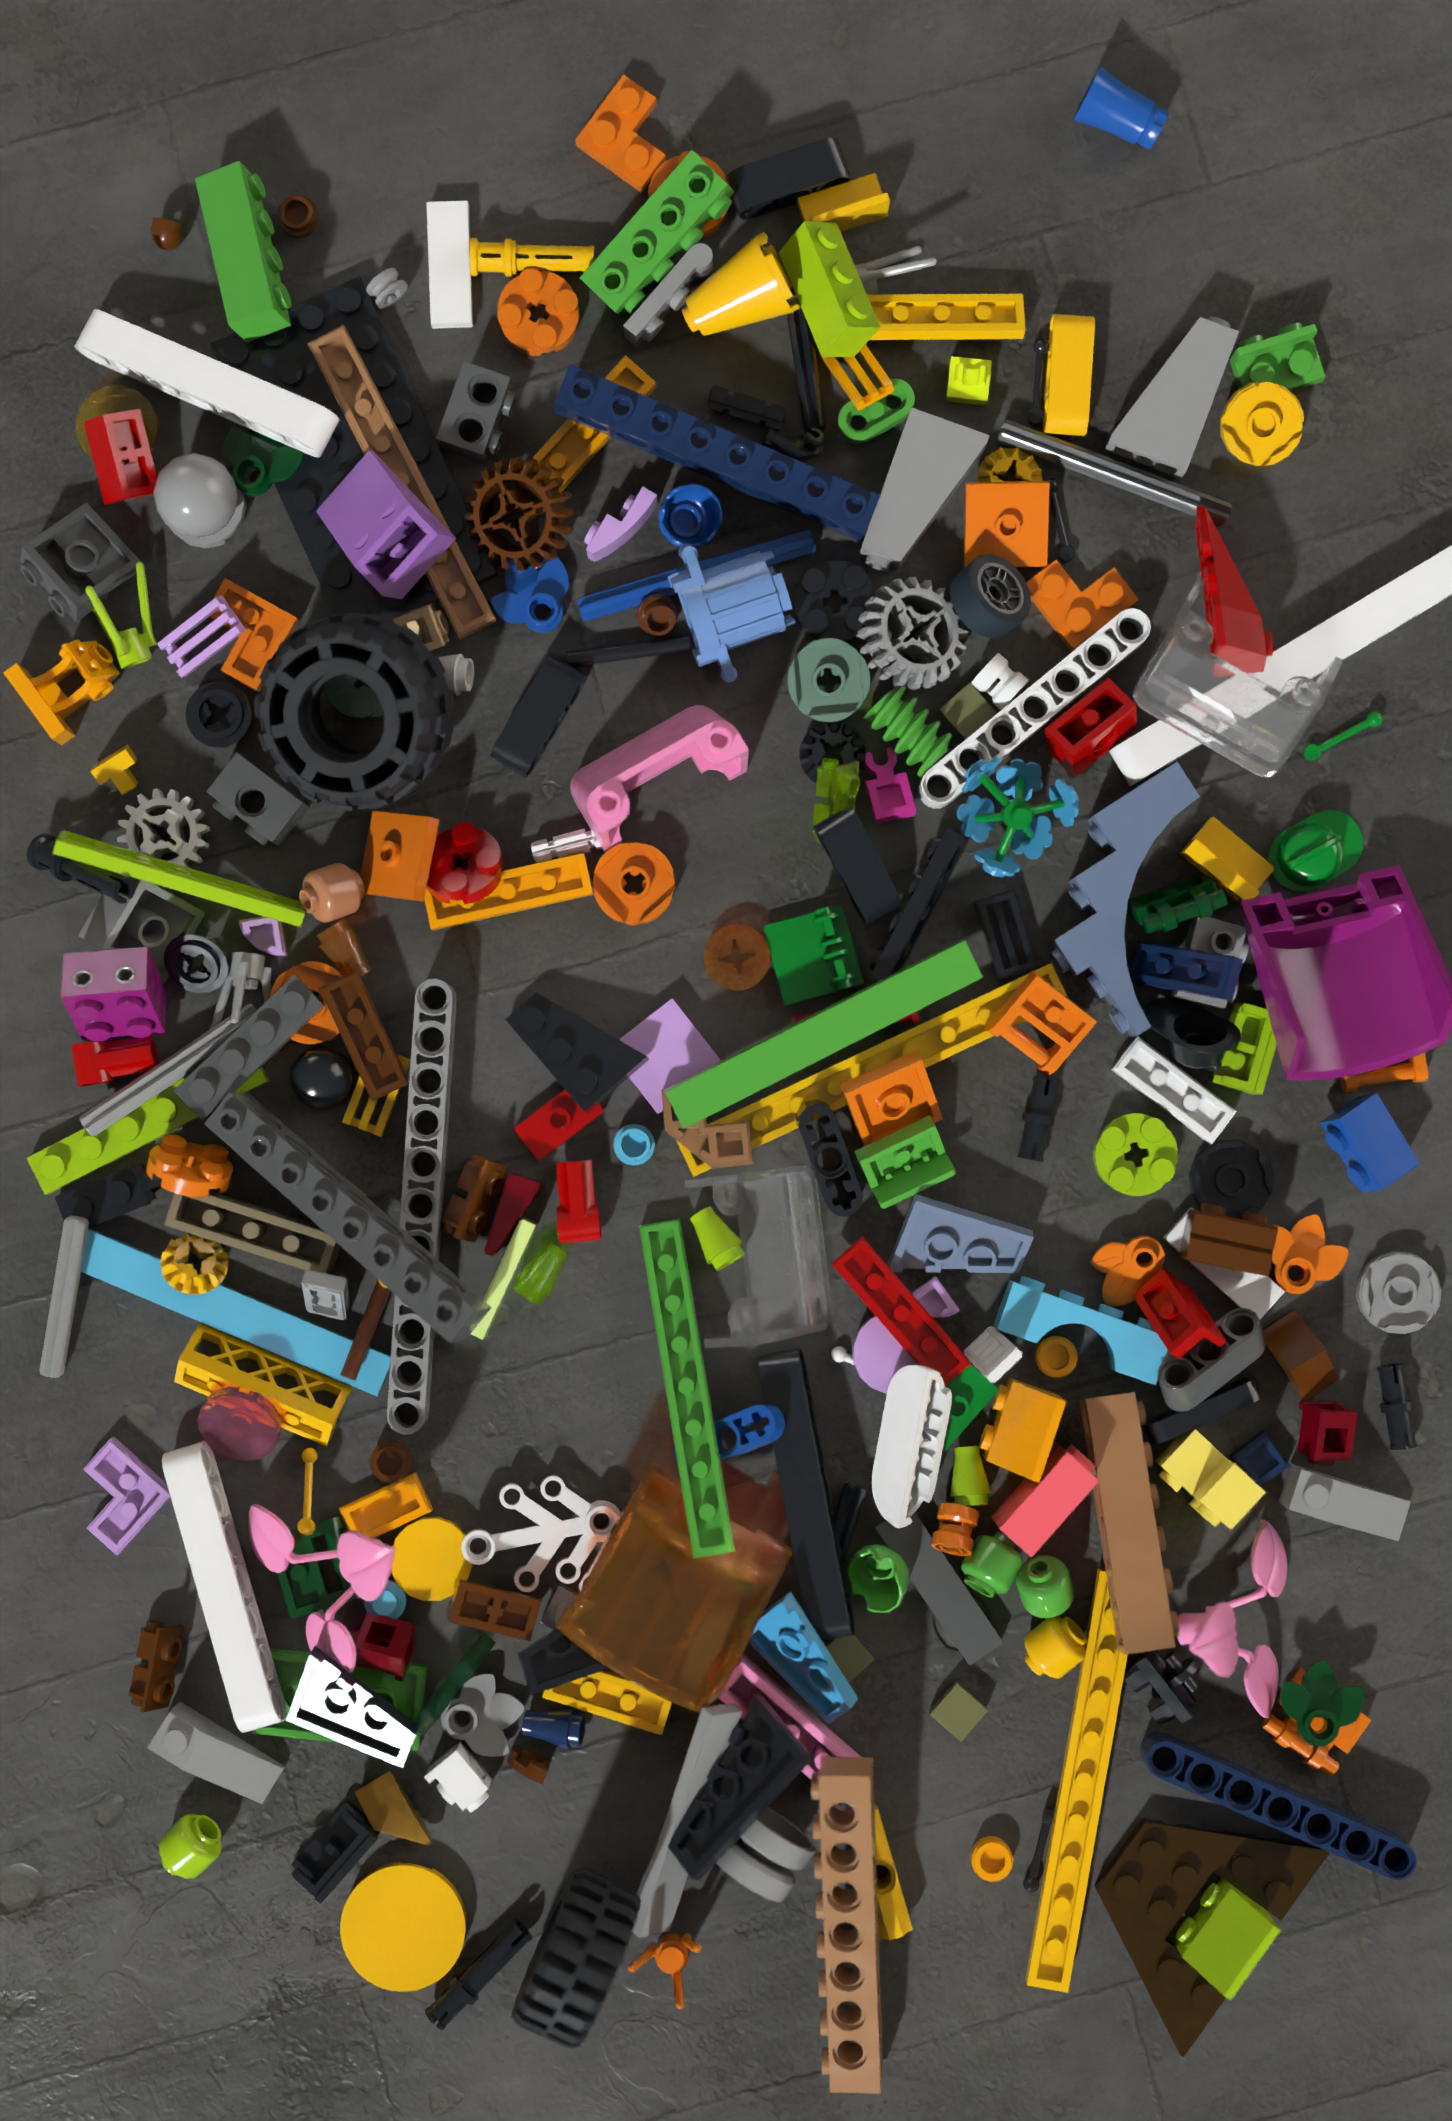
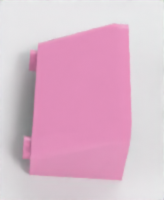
M695 705L681 711L578 770L571 780L570 790L576 805L605 853L610 848L622 843L620 825L630 815L628 792L689 757H692L701 774L708 770H717L724 773L728 780L731 781L747 772L749 749L732 724L710 708Z

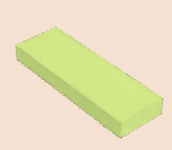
M527 1218L519 1221L483 1299L492 1308L471 1335L482 1340L487 1337L538 1223Z

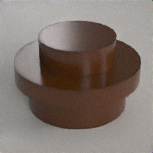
M294 195L286 198L280 204L277 219L281 229L287 235L302 238L310 235L316 229L319 222V213L311 199L302 195Z
M655 594L648 596L639 604L636 618L639 626L645 632L658 636L672 630L678 618V611L671 598Z
M394 1440L379 1444L373 1450L370 1457V1467L373 1474L381 1481L394 1483L403 1479L409 1473L412 1466V1456L409 1449L403 1443Z

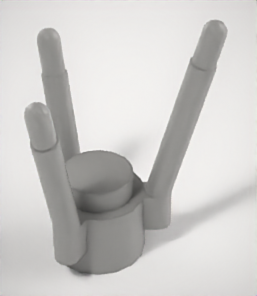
M915 246L868 263L855 265L866 294L877 295V279L934 266L937 260L931 257L882 268L920 254L922 248Z
M232 952L231 967L223 983L210 1029L222 1021L232 986L235 987L231 1022L234 1024L239 1021L244 989H258V982H261L264 1003L270 998L272 968L264 967V955Z

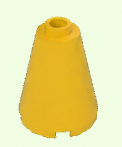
M765 232L755 236L685 298L688 307L682 309V313L692 332L700 330L703 336L794 313L801 309L797 298L790 301V298L793 297L790 289L793 286L773 245L766 248L763 246L768 240Z

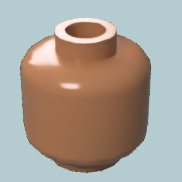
M334 863L306 874L302 890L299 893L300 903L307 913H311L319 921L328 923L353 914L358 910L365 893L364 884L360 875L354 869H350L341 863Z

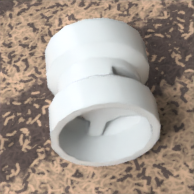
M998 653L981 670L971 684L980 692L986 691L991 695L992 703L1002 710L1017 696L1029 680L1022 673L1013 672L1008 667V661Z

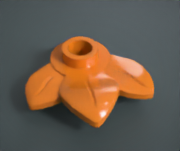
M1313 1214L1300 1219L1292 1226L1290 1232L1281 1226L1272 1225L1278 1227L1275 1247L1272 1252V1262L1276 1265L1274 1276L1278 1286L1284 1291L1291 1294L1305 1293L1312 1288L1315 1281L1331 1280L1344 1267L1349 1250L1342 1246L1325 1245L1324 1227L1318 1215ZM1294 1265L1301 1269V1276L1296 1281H1292L1288 1276L1290 1267Z
M1146 1235L1137 1236L1127 1244L1109 1242L1101 1246L1093 1255L1090 1263L1099 1271L1106 1273L1102 1286L1104 1303L1107 1306L1117 1307L1133 1302L1135 1299L1132 1295L1162 1269L1165 1262V1252L1157 1239ZM1141 1252H1148L1152 1255L1151 1260L1147 1263H1140L1136 1257Z

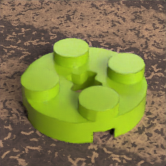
M1130 1113L1112 1119L1100 1132L1093 1147V1161L1099 1177L1113 1190L1129 1196H1144L1158 1191L1166 1182L1173 1178L1178 1162V1148L1172 1132L1160 1119L1141 1113ZM1137 1142L1140 1149L1146 1150V1157L1141 1159L1142 1164L1135 1167L1133 1161H1126L1124 1153L1131 1151L1130 1144Z

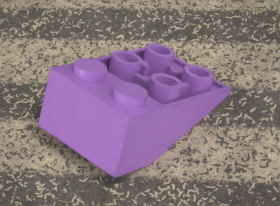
M369 450L316 510L354 567L384 597L402 599L456 539L372 450Z

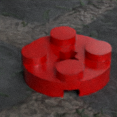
M468 822L458 823L453 829L446 830L437 835L426 886L429 893L437 900L451 904L450 900H463L464 904L475 903L490 895L498 887L502 878L500 872L504 866V860L499 844L489 833L476 829L473 824ZM468 860L470 866L468 869L463 870L459 867L452 870L457 862Z

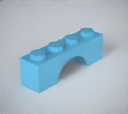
M1021 1276L1019 1283L1012 1280L1008 1281L993 1324L994 1328L1037 1343L1047 1332L1057 1326L1069 1323L1087 1325L1094 1329L1103 1339L1108 1350L1111 1369L1156 1385L1159 1366L1164 1362L1168 1350L1149 1320L1139 1317L1137 1324L1122 1320L1124 1311L1101 1303L1098 1311L1083 1306L1084 1297L1062 1289L1059 1297L1043 1292L1045 1283L1025 1276Z

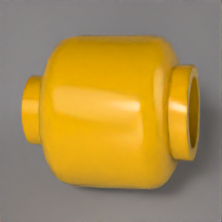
M1059 1616L1046 1618L1029 1632L1024 1639L1027 1654L1024 1656L1025 1661L1030 1669L1039 1676L1044 1673L1051 1678H1062L1086 1656L1084 1644L1087 1643V1638L1079 1625L1068 1616L1063 1618Z

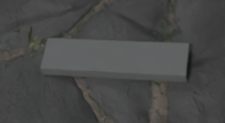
M914 1512L910 1516L913 1521L911 1524L899 1529L888 1523L885 1519L874 1526L888 1548L900 1555L909 1569L910 1580L968 1665L971 1666L1003 1644V1640L943 1552L931 1546L932 1536L917 1514Z

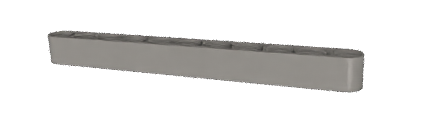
M428 979L420 984L415 994L400 1227L411 1237L419 1235L427 1239L430 1245L429 1253L439 1260L457 998L454 989L446 982L439 979ZM441 987L446 992V1003L440 1009L431 1010L426 1004V995L430 989ZM438 1028L444 1036V1042L440 1049L430 1052L423 1045V1037L428 1030ZM430 1069L437 1071L441 1077L440 1087L433 1093L425 1092L420 1085L422 1074ZM425 1111H432L438 1118L437 1129L429 1135L422 1133L417 1124L418 1117ZM422 1152L431 1154L435 1159V1169L428 1176L419 1174L415 1169V1159ZM418 1194H425L432 1201V1212L424 1218L416 1215L412 1209V1201ZM395 1295L387 1420L391 1429L399 1434L407 1435L418 1431L428 1419L435 1330ZM407 1320H418L423 1325L424 1336L420 1341H411L405 1336L403 1328ZM412 1361L419 1365L422 1375L418 1382L410 1383L403 1379L401 1366L404 1362ZM409 1403L416 1407L419 1417L415 1424H406L400 1420L398 1409L401 1404Z

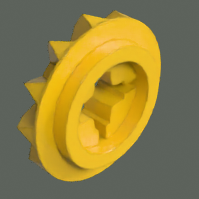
M1000 447L985 457L978 469L976 482H1004L998 479L997 476L1006 475L1011 465H1015V478L1021 481H1042V469L1035 462L1033 455L1021 451L1018 447L1005 449Z
M185 1232L182 1237L176 1240L171 1239L167 1248L162 1252V1275L166 1282L179 1292L192 1295L204 1294L218 1287L226 1277L228 1253L224 1251L219 1242ZM190 1251H193V1254H196L198 1259H205L201 1262L199 1275L192 1264H184L188 1262Z

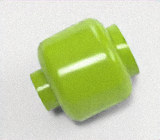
M187 1814L181 1817L161 1837L159 1842V1854L165 1870L172 1875L182 1878H195L202 1874L219 1857L222 1850V1836L219 1826L214 1820L205 1815Z

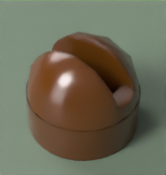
M152 218L151 235L153 242L162 250L177 249L184 239L186 224L169 219Z

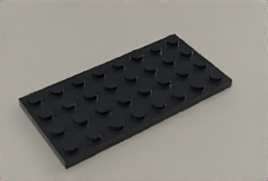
M360 276L288 308L291 326L249 342L244 341L234 332L210 343L218 361L327 408L339 418V422L321 457L318 458L305 453L302 465L293 477L287 481L274 482L334 615L358 612L361 614H377L393 619L427 604L435 602L436 605L440 603L426 573L402 599L382 596L354 567L316 512L364 457L356 437L307 344L342 325H345L451 533L456 537L455 541L477 584L480 585L497 577L493 564L487 561L488 554L486 549L482 551L475 549L477 543L481 540L479 535L469 536L467 534L468 530L474 528L475 525L472 520L469 521L463 517L468 510Z

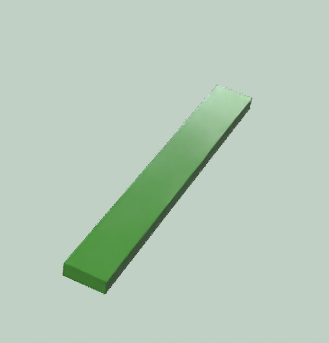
M961 939L664 1089V1092L683 1129L956 992L983 978L966 941Z
M680 1219L639 1225L693 1559L735 1552Z

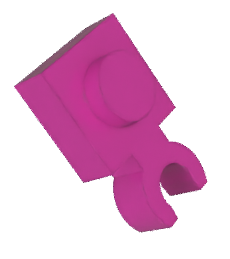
M892 747L886 750L888 762L885 765L875 764L871 752L866 753L865 769L869 775L875 778L874 780L866 781L865 784L875 825L916 815V807L906 772L894 775L897 756Z

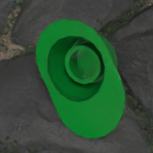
M1333 810L1315 813L1286 829L1275 838L1269 849L1268 862L1274 867V871L1271 874L1280 885L1292 891H1308L1317 888L1348 871L1357 863L1363 849V837L1359 826L1350 816Z

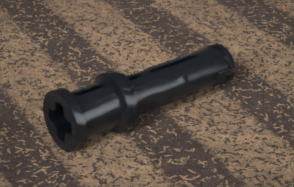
M44 833L36 836L30 842L26 856L31 867L38 870L47 869L51 871L54 878L63 882L77 881L120 904L127 903L125 897L131 900L134 896L136 886L133 879L110 870L53 854L56 837Z

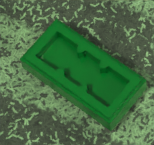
M971 1364L945 1386L951 1389L952 1403L943 1446L944 1452L998 1391V1388Z

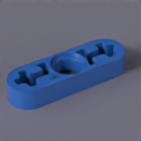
M754 1405L714 1422L720 1462H726L779 1439L785 1428V1419L782 1412L774 1405ZM762 1417H768L769 1424L764 1427L765 1430L749 1432L747 1426L761 1422ZM727 1426L731 1427L737 1436L736 1445L731 1450H727L721 1442V1433ZM674 1445L673 1456L678 1466L676 1450Z

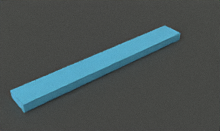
M88 1229L81 1272L374 1396L380 1394L390 1370L391 1355L369 1346L356 1381L345 1378L340 1374L354 1339L223 1284L204 1294L192 1295L179 1292L164 1279L161 1272V1258L93 1229Z

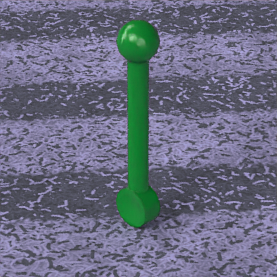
M1372 711L1365 720L1318 745H1308L1304 749V757L1309 761L1317 760L1321 752L1369 726L1378 727L1383 721L1381 713Z

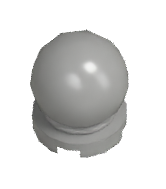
M191 453L174 458L159 472L154 489L157 512L172 532L190 546L205 549L221 546L226 543V539L235 533L238 527L241 528L244 524L247 510L244 493L236 487L235 480L226 466L214 458Z

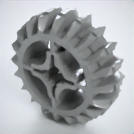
M909 577L904 583L901 579H895L889 583V586H882L877 589L875 597H871L866 601L864 606L867 611L863 612L858 619L865 627L858 631L856 637L867 640V644L861 647L860 653L871 654L873 659L868 663V668L873 669L879 666L882 669L879 680L885 681L893 676L894 688L902 687L906 683L909 691H915L921 685L928 689L936 685L937 681L942 682L947 679L951 674L950 670L952 671L959 666L961 662L957 656L965 653L967 649L959 640L965 638L969 631L958 627V623L962 620L952 610L954 607L951 600L946 602L943 598L946 588L940 587L933 592L932 580H924L919 585L916 577ZM911 606L918 608L926 615L916 613ZM887 625L891 630V639L888 636ZM921 626V629L915 633L913 638L906 642L903 641L904 638L910 635L911 630ZM934 629H935L936 635H937V642H936V639H935V637H934ZM899 653L908 654L914 662L905 659Z

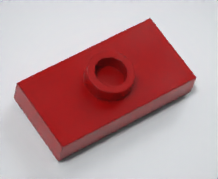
M563 1090L516 1126L514 1130L536 1159L541 1161L600 1116L605 1110L598 1104L590 1112L586 1113L566 1090Z

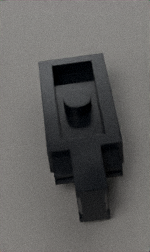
M144 1164L130 1166L55 1197L63 1220L69 1216L84 1217L88 1219V1229L149 1205L151 1201L157 1199L154 1189L161 1187L162 1179L153 1173L151 1180L146 1173Z

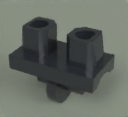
M1158 1650L1139 1652L1137 1659L1125 1669L1124 1680L1136 1693L1150 1684L1159 1693L1150 1699L1147 1705L1150 1714L1156 1722L1161 1725L1178 1718L1183 1724L1192 1718L1193 1714L1190 1710L1196 1704V1699L1191 1693L1199 1687L1192 1677L1198 1669L1197 1662L1193 1658L1180 1661L1174 1652L1169 1653L1165 1658H1163Z

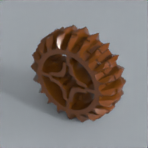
M519 456L511 457L509 464L502 459L494 463V469L491 467L484 468L481 471L483 480H474L470 484L478 495L466 497L465 501L469 505L474 506V511L465 513L463 517L469 521L474 520L475 527L470 528L467 534L469 536L479 535L481 540L477 543L475 549L478 551L490 549L487 561L493 563L501 558V567L508 570L515 565L519 572L528 570L530 565L534 569L543 567L544 559L552 561L557 558L558 555L555 548H566L568 543L561 534L572 533L574 527L565 522V518L574 516L576 511L572 508L565 509L564 501L571 499L572 494L570 492H559L558 489L562 486L564 479L556 477L549 480L552 467L546 465L538 469V461L534 458L527 459L524 463ZM517 480L534 488L541 499L532 500L529 498L524 488H519ZM501 489L502 493L499 494L500 510L494 516V502ZM520 508L522 510L533 508L532 511L524 513V516L519 521L517 519L507 521V518L515 515V512H518ZM546 512L545 528L538 540L537 535L540 534L538 521L540 516ZM498 529H508L513 534L515 541H520L522 547L515 546L507 541Z

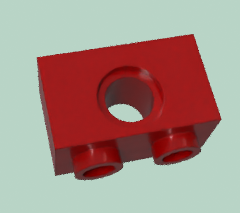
M1107 678L1045 728L1047 752L1073 778H1076L1137 728L1136 704L1110 678Z

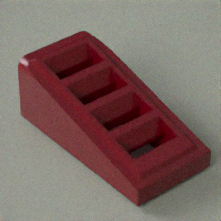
M514 1173L507 1175L484 1249L485 1254L494 1256L501 1250L540 1190L542 1182Z

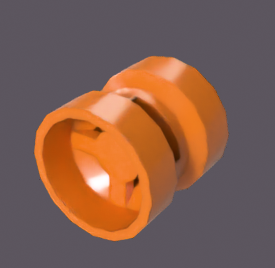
M939 1504L937 1518L940 1523L938 1530L933 1533L931 1546L936 1550L952 1555H972L974 1541L971 1535L972 1530L978 1526L980 1513L973 1508L960 1504Z

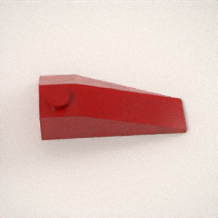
M1197 506L1195 532L1213 677L1264 672L1266 657L1273 655L1271 631H1263L1262 617L1206 507Z

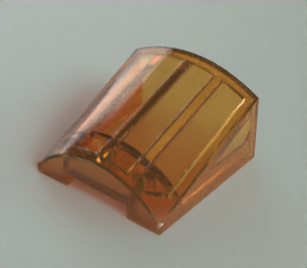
M650 1464L559 1617L555 1627L594 1659L627 1680L668 1701L701 1713L702 1708L708 1707L723 1693L793 1554V1549L759 1528L755 1533H752L730 1520L735 1552L693 1559L681 1481Z

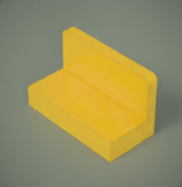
M876 173L799 197L797 198V205L803 222L837 223L840 232L886 218L888 216L890 199L888 193L882 194Z
M1215 817L1209 818L1179 853L1200 872L1215 881L1218 887L1239 904L1240 901L1255 898L1259 894V887L1274 871L1273 865Z

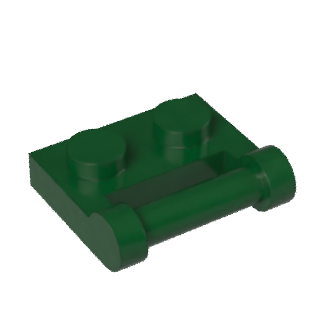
M340 1514L314 1522L316 1526L315 1531L308 1536L300 1533L298 1528L290 1530L295 1542L292 1552L297 1555L317 1553L313 1538L323 1534L325 1535L329 1551L337 1550L339 1538L342 1535L340 1529L344 1527ZM339 1557L332 1558L341 1588L331 1592L329 1591L320 1560L292 1564L288 1561V1568L281 1573H277L291 1619L331 1607L351 1586L350 1582L345 1580L340 1572ZM355 1593L348 1601L357 1599L359 1596Z

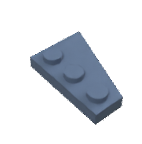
M915 1194L887 1265L893 1272H903V1269H925V1272L941 1273V1269H967L969 1273H1019L1033 1241V1231Z

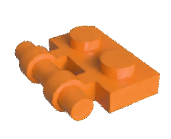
M1300 1668L1291 1682L1301 1685L1302 1677L1306 1671ZM1279 1697V1698L1277 1699V1702L1281 1705L1280 1697ZM1360 1712L1355 1722L1340 1727L1335 1740L1325 1746H1313L1304 1741L1298 1734L1297 1721L1288 1715L1281 1721L1273 1714H1270L1269 1718H1265L1262 1728L1272 1734L1273 1741L1282 1748L1289 1747L1302 1756L1303 1763L1314 1771L1319 1769L1327 1776L1332 1777L1337 1772L1339 1763L1328 1756L1329 1750L1333 1745H1336L1348 1754L1372 1720ZM1317 1716L1312 1719L1311 1728L1315 1731H1319L1323 1727L1322 1717Z

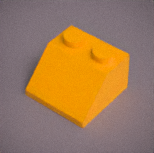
M1008 1378L1006 1386L999 1385L993 1400L992 1408L998 1410L993 1426L986 1424L980 1439L979 1448L984 1449L983 1457L985 1460L1040 1483L1066 1401L1054 1392Z

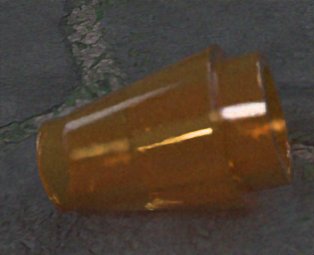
M345 918L316 935L321 942V945L318 947L344 975L358 970L361 977L372 970L354 925L349 926Z

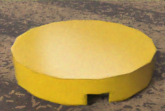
M1267 381L1249 383L1235 391L1226 402L1220 418L1221 438L1228 452L1239 461L1255 466L1274 465L1288 457L1299 444L1302 436V422H1304L1303 409L1297 397L1285 386Z
M422 1517L407 1525L395 1538L392 1546L395 1547V1554L391 1572L397 1585L409 1596L422 1601H441L454 1595L456 1578L467 1581L473 1564L468 1562L462 1554L461 1544L466 1534L455 1522L442 1517Z

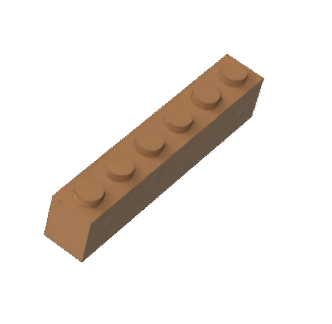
M1135 1392L1079 1400L1088 1460L1096 1466L1090 1473L1099 1480L1093 1488L1118 1652L1132 1654L1176 1647L1174 1637H1179L1180 1628L1177 1614L1175 1611H1170L1167 1594L1173 1593V1584L1169 1569H1163L1161 1552L1166 1551V1539L1162 1526H1156L1154 1510L1159 1509V1495L1156 1485L1150 1484L1147 1468L1152 1467L1153 1459L1150 1444L1143 1442L1141 1426L1146 1425L1144 1404L1142 1400H1136Z

